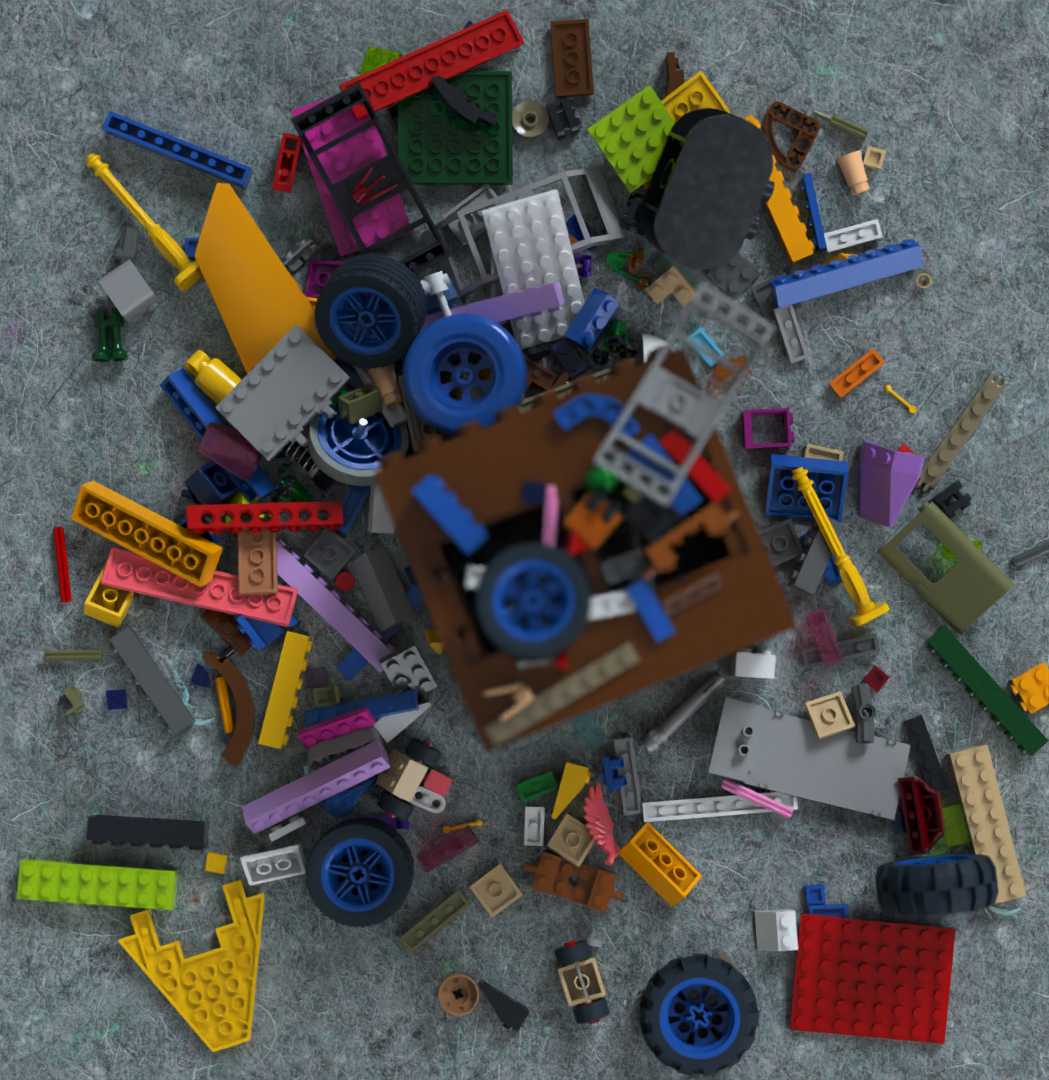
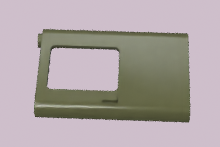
M926 501L919 507L920 513L878 552L960 634L1007 593L1014 584L932 501L930 503ZM920 524H924L958 558V563L936 583H932L897 547Z

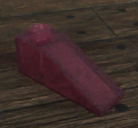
M823 607L805 613L811 636L824 667L827 668L844 662L826 608Z
M470 825L421 853L417 858L426 873L469 849L479 840Z

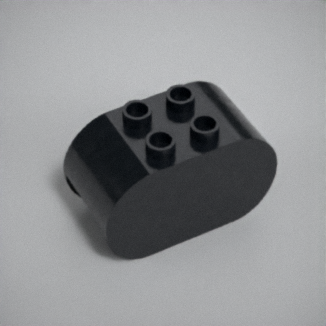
M696 109L681 116L669 132L640 205L639 224L649 243L685 267L711 269L732 259L741 249L745 238L752 240L760 222L759 218L754 217L759 203L766 204L774 190V182L769 180L773 170V154L764 133L750 121L719 109Z

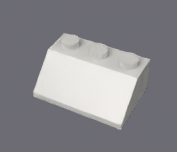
M301 844L241 857V863L249 886L297 876L306 872Z

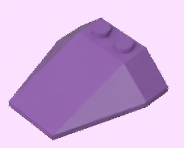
M863 439L859 453L860 517L892 527L920 478L925 457L909 452H899L880 446V443Z

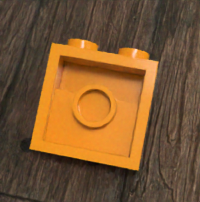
M1045 662L1009 680L1011 682L1009 687L1014 695H1018L1020 699L1019 705L1023 712L1032 714L1049 704V669Z

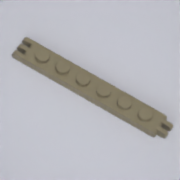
M991 372L923 467L918 479L919 481L915 485L917 489L922 483L925 485L921 490L922 493H925L928 488L932 490L1008 384L1006 379L1001 385L998 384L1002 379L1000 375L994 381L992 378L996 372Z

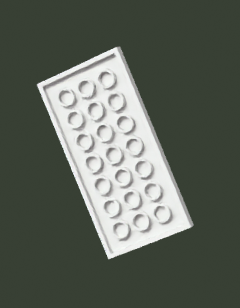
M557 189L482 210L503 295L556 281L560 283L565 304L560 306V310L550 313L548 310L541 311V315L531 317L530 314L524 315V319L514 322L510 319L514 339L519 344L521 350L565 337L564 334L585 302Z

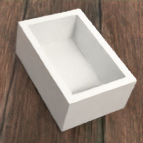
M741 649L732 653L730 676L774 679L776 655H771L772 651L758 650L756 653H752V649Z

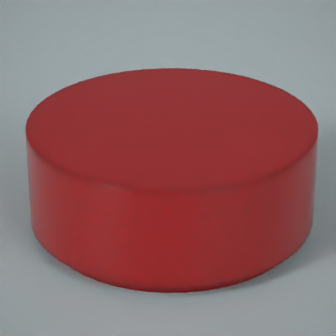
M342 572L336 577V585L342 591H349L355 585V578L349 572Z

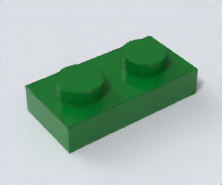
M552 771L516 784L523 803L559 789Z

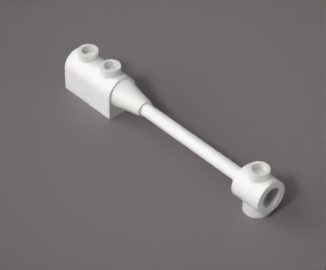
M442 271L425 276L421 280L425 294H436L444 317L452 315L443 292L448 289L447 285L451 284L448 274H443ZM463 372L464 379L468 381L470 372ZM477 385L470 389L472 399L476 400L484 394V391ZM459 388L460 393L463 396V390Z

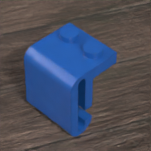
M293 614L289 627L246 618L243 615L236 619L239 622L236 626L243 634L246 632L249 635V643L254 649L258 647L259 650L266 649L299 623Z

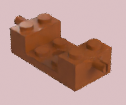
M713 503L645 550L644 555L651 563V567L641 573L645 580L655 573L662 571L665 574L675 567L674 562L677 558L668 547L669 545L673 548L682 542L683 535L687 533L690 536L701 527L709 538L713 535L717 538L728 530L726 526L733 519L740 516L738 511L734 508L724 515L717 504Z
M542 851L537 865L526 862L524 864L523 870L534 873L531 886L533 890L565 898L602 912H606L607 905L612 898L622 902L624 900L622 897L625 896V893L614 891L616 873L581 863L578 868L563 857L546 851ZM572 875H576L579 878V883L576 886H571L568 883V878Z

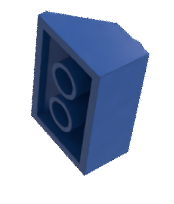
M594 288L564 336L587 355H590L619 310L620 303L609 293Z

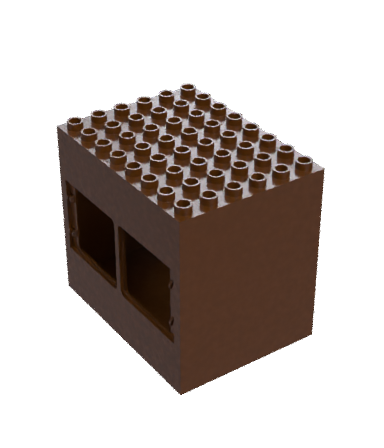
M664 345L648 351L646 362L640 366L635 367L632 358L621 361L609 367V376L605 380L597 382L594 374L581 377L571 382V392L565 396L558 398L555 389L549 390L532 398L533 407L530 410L520 413L517 405H512L494 413L495 424L482 429L478 420L472 421L455 429L458 439L443 444L440 436H435L417 444L420 452L418 455L405 459L402 452L398 451L378 460L381 469L374 472V475L485 752L798 627L716 426H714L698 453L731 488L716 503L724 515L735 508L740 516L733 519L726 526L728 529L717 538L714 535L711 536L715 545L713 547H710L707 539L708 535L702 527L696 531V536L708 566L658 585L652 592L666 614L659 597L713 567L717 571L723 586L670 616L666 614L675 633L658 643L635 604V611L588 620L578 639L562 651H566L568 668L565 669L556 668L552 663L529 665L523 668H518L516 665L519 660L524 662L552 659L553 656L541 659H526L511 655L502 649L489 653L446 546V543L453 539L412 493V490L430 474L433 477L438 476L445 483V491L447 493L452 491L459 499L458 505L461 509L466 507L473 515L472 521L476 525L480 523L483 527H487L544 504L546 502L547 487L556 486L555 497L558 498V507L565 521L577 507L572 496L573 492L586 487V472H589L591 467L599 466L593 461L613 431V427L603 418L589 416L564 431L553 413L571 400L588 394L611 397L627 408ZM671 346L659 367L701 392L684 348L673 351ZM638 402L630 414L640 428V431L630 438L638 443L650 434L659 443L674 428L692 447L698 441L694 436ZM615 438L610 448L622 455L632 449L631 446L618 438ZM659 443V445L663 448V450L670 457L673 463L677 467L681 468V466L675 461V459ZM686 472L684 477L702 499L699 504L687 512L689 519H691L714 502ZM567 527L569 533H574ZM588 544L587 551L578 550L577 554L594 596L612 594L594 548ZM630 642L640 661L497 746H494L484 728L501 719L503 715L517 705L512 694L516 691L513 690L485 696L484 692L520 683L521 686L527 684L533 698H536Z

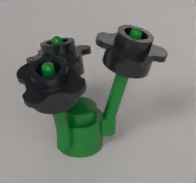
M613 320L611 322V328L607 330L602 348L595 349L592 355H590L593 362L603 365L610 361L608 358L609 353L605 351L606 347L612 353L619 354L623 359H629L633 355L638 354V351H635L634 344L628 343L629 331L626 330V323L624 321Z

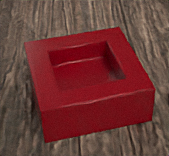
M874 665L862 680L869 684L876 692H879L890 677Z

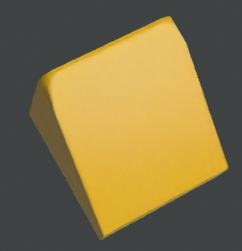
M208 852L205 871L224 874L228 855Z

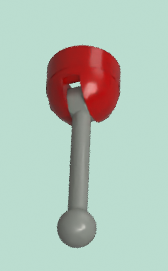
M566 651L560 652L548 660L527 662L519 660L516 665L518 668H523L529 665L552 663L556 668L565 669L568 668Z

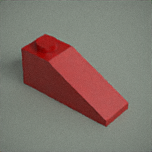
M283 133L272 190L291 193L302 143L299 136Z

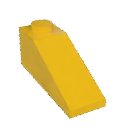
M566 762L551 819H556L581 791L584 784L589 783L591 772H588V767Z

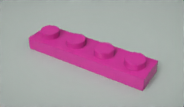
M366 706L298 730V737L308 749L309 746H314L316 743L375 725V718Z

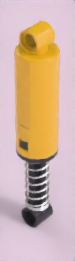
M197 350L184 363L186 369L196 376L195 384L217 404L242 380L220 359L214 358L210 360L208 355L201 350ZM290 441L281 450L286 452V456L290 455L291 461H296L297 466H302L303 471H308V476L313 478V482L321 490L327 491L337 481L324 473L307 451L308 448L305 449L297 441L294 443Z

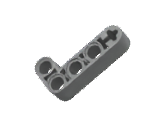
M366 727L334 737L331 740L316 743L314 746H309L308 766L313 770H317L376 740L385 749L386 743L375 728Z

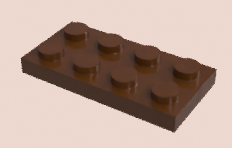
M589 19L551 21L556 98L594 95Z

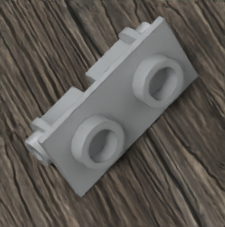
M308 237L300 239L291 252L287 251L282 255L281 262L284 266L287 265L285 268L289 273L295 272L303 264L299 259L300 256L307 261L316 253L317 247L314 243L309 244L312 240Z

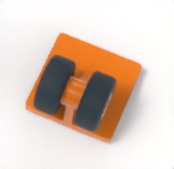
M602 487L594 494L588 492L564 521V524L574 533L581 534V538L594 549H597L620 521L621 516L618 514V511L623 506L617 499L610 503L605 498L608 492Z

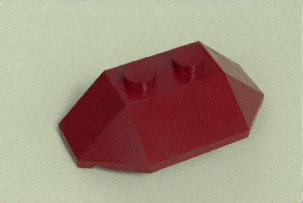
M917 776L898 778L910 855L927 854L945 833L940 793Z

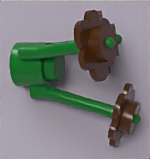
M641 244L637 245L636 252L617 251V253L610 252L608 254L607 267L613 268V272L620 273L637 281L638 286L636 290L638 292L642 288L645 289L648 285L649 278L647 277L649 273L644 272L641 278L632 275L638 272L642 260L645 259V249L642 248ZM625 264H627V265H628V272H626V271H624V270H622V269H620V268H623V267L625 266Z

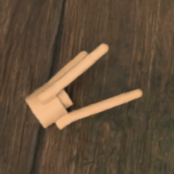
M518 683L514 686L486 691L484 695L516 691L512 694L517 705L502 716V720H505L534 699L527 684L521 686Z

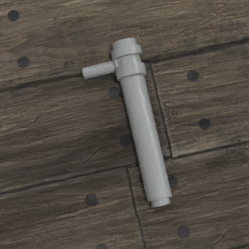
M719 673L713 674L659 725H655L649 734L644 735L641 744L650 753L657 751L662 742L665 743L669 740V736L724 686L725 680Z

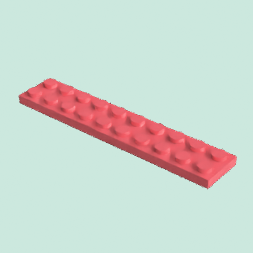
M113 547L111 548L101 580V584L104 586L232 615H243L246 618L289 627L298 596V589L278 585V594L239 596L238 576L220 571L214 572L211 582L199 587L134 552Z

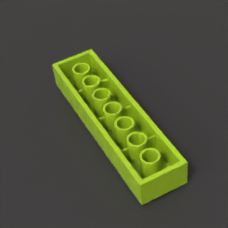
M22 859L20 860L17 899L173 910L175 909L178 870Z

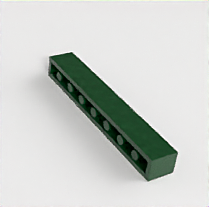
M945 625L938 628L925 640L928 644L926 646L928 651L933 655L937 654L940 658V664L945 669L949 668L953 672L952 677L959 684L962 682L965 685L966 689L964 690L971 698L975 697L979 701L978 706L984 712L988 711L992 715L990 719L998 727L1002 726L1005 730L1004 735L1010 741L1014 740L1018 744L1016 748L1024 756L1026 754L1028 756L1034 755L1049 741Z

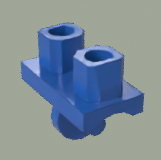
M614 755L602 757L603 765H599L600 773L594 774L595 778L601 777V783L607 784L608 792L619 790L620 787L626 786L628 784L626 775L617 776L616 770L617 768L624 767L623 757H614Z

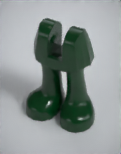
M114 307L111 309V320H107L105 308H98L94 326L98 328L99 348L98 351L92 353V361L110 362L108 329H111L112 333L111 360L114 362L128 360V354L123 350L120 332L121 327H124L123 316Z

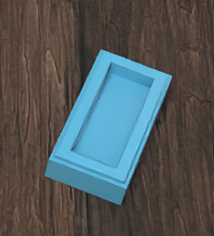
M701 327L689 336L719 356L725 357L723 352ZM694 349L709 368H712L717 363Z

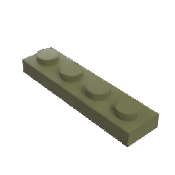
M458 889L404 933L399 940L410 953L414 952L470 906L471 903Z

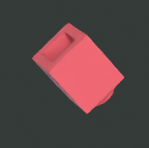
M432 769L431 772L427 770L422 781L425 782L424 787L444 797L453 779Z

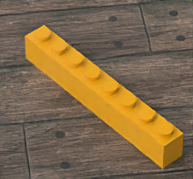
M753 115L743 118L761 129L758 119H754ZM773 155V170L769 180L774 182V190L771 198L764 206L790 264L794 265L812 257L815 247L812 240L807 239L805 234L807 233L806 226L803 222L800 223L798 216L800 214L798 208L791 203L790 199L792 196L790 190L783 185L784 177L780 170L777 171L775 167L776 159Z

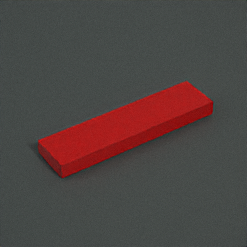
M675 428L659 441L681 467L693 449ZM698 453L687 474L714 503H717L731 488Z

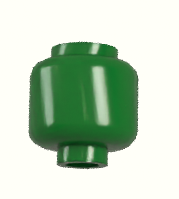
M601 466L591 467L589 472L585 474L586 488L595 493L602 487L609 493L612 491L613 485L617 484V476Z

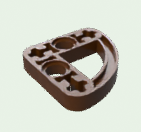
M774 102L766 114L764 135L768 139L775 159L788 170H798L820 130V124L815 119L781 102ZM777 107H780V112L784 114L786 113V110L789 111V113L786 116V119L783 120L782 118L784 117V115L780 113L774 115V110H772V108L776 109ZM791 115H797L799 117V123L795 125L791 124L789 122V117ZM803 119L806 120L805 123H804L805 125H807V126H810L811 124L815 125V126H814V129H815L816 131L812 130L811 133H810V132H808V127H806V126H804V125H803L802 129L799 128L800 125L802 124ZM773 120L799 133L787 157L781 152L775 142ZM805 140L808 144L807 149H799L797 142ZM796 152L803 154V157L799 155L797 159L799 164L790 165L791 161L789 159H793Z

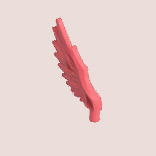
M596 783L595 791L593 787L589 788V798H584L586 806L582 807L586 815L583 818L588 822L585 826L590 829L588 833L593 836L591 839L594 840L595 844L600 845V848L608 855L605 864L612 866L620 848L614 840L613 830L615 824L609 815L608 806L604 804L600 783Z

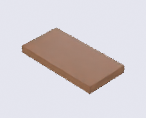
M240 518L243 523L251 521L250 518ZM260 518V520L267 523L270 521V518ZM242 530V533L238 534L239 596L278 594L276 532L261 530L262 532L250 533V530Z

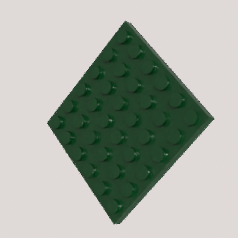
M466 71L447 80L448 84L452 86L458 85L464 89L463 92L468 94L465 99L466 102L472 101L481 110L484 111L486 109L495 114L494 116L498 118V121L492 128L478 121L472 126L461 121L439 101L431 87L398 102V157L413 185H513L512 71Z

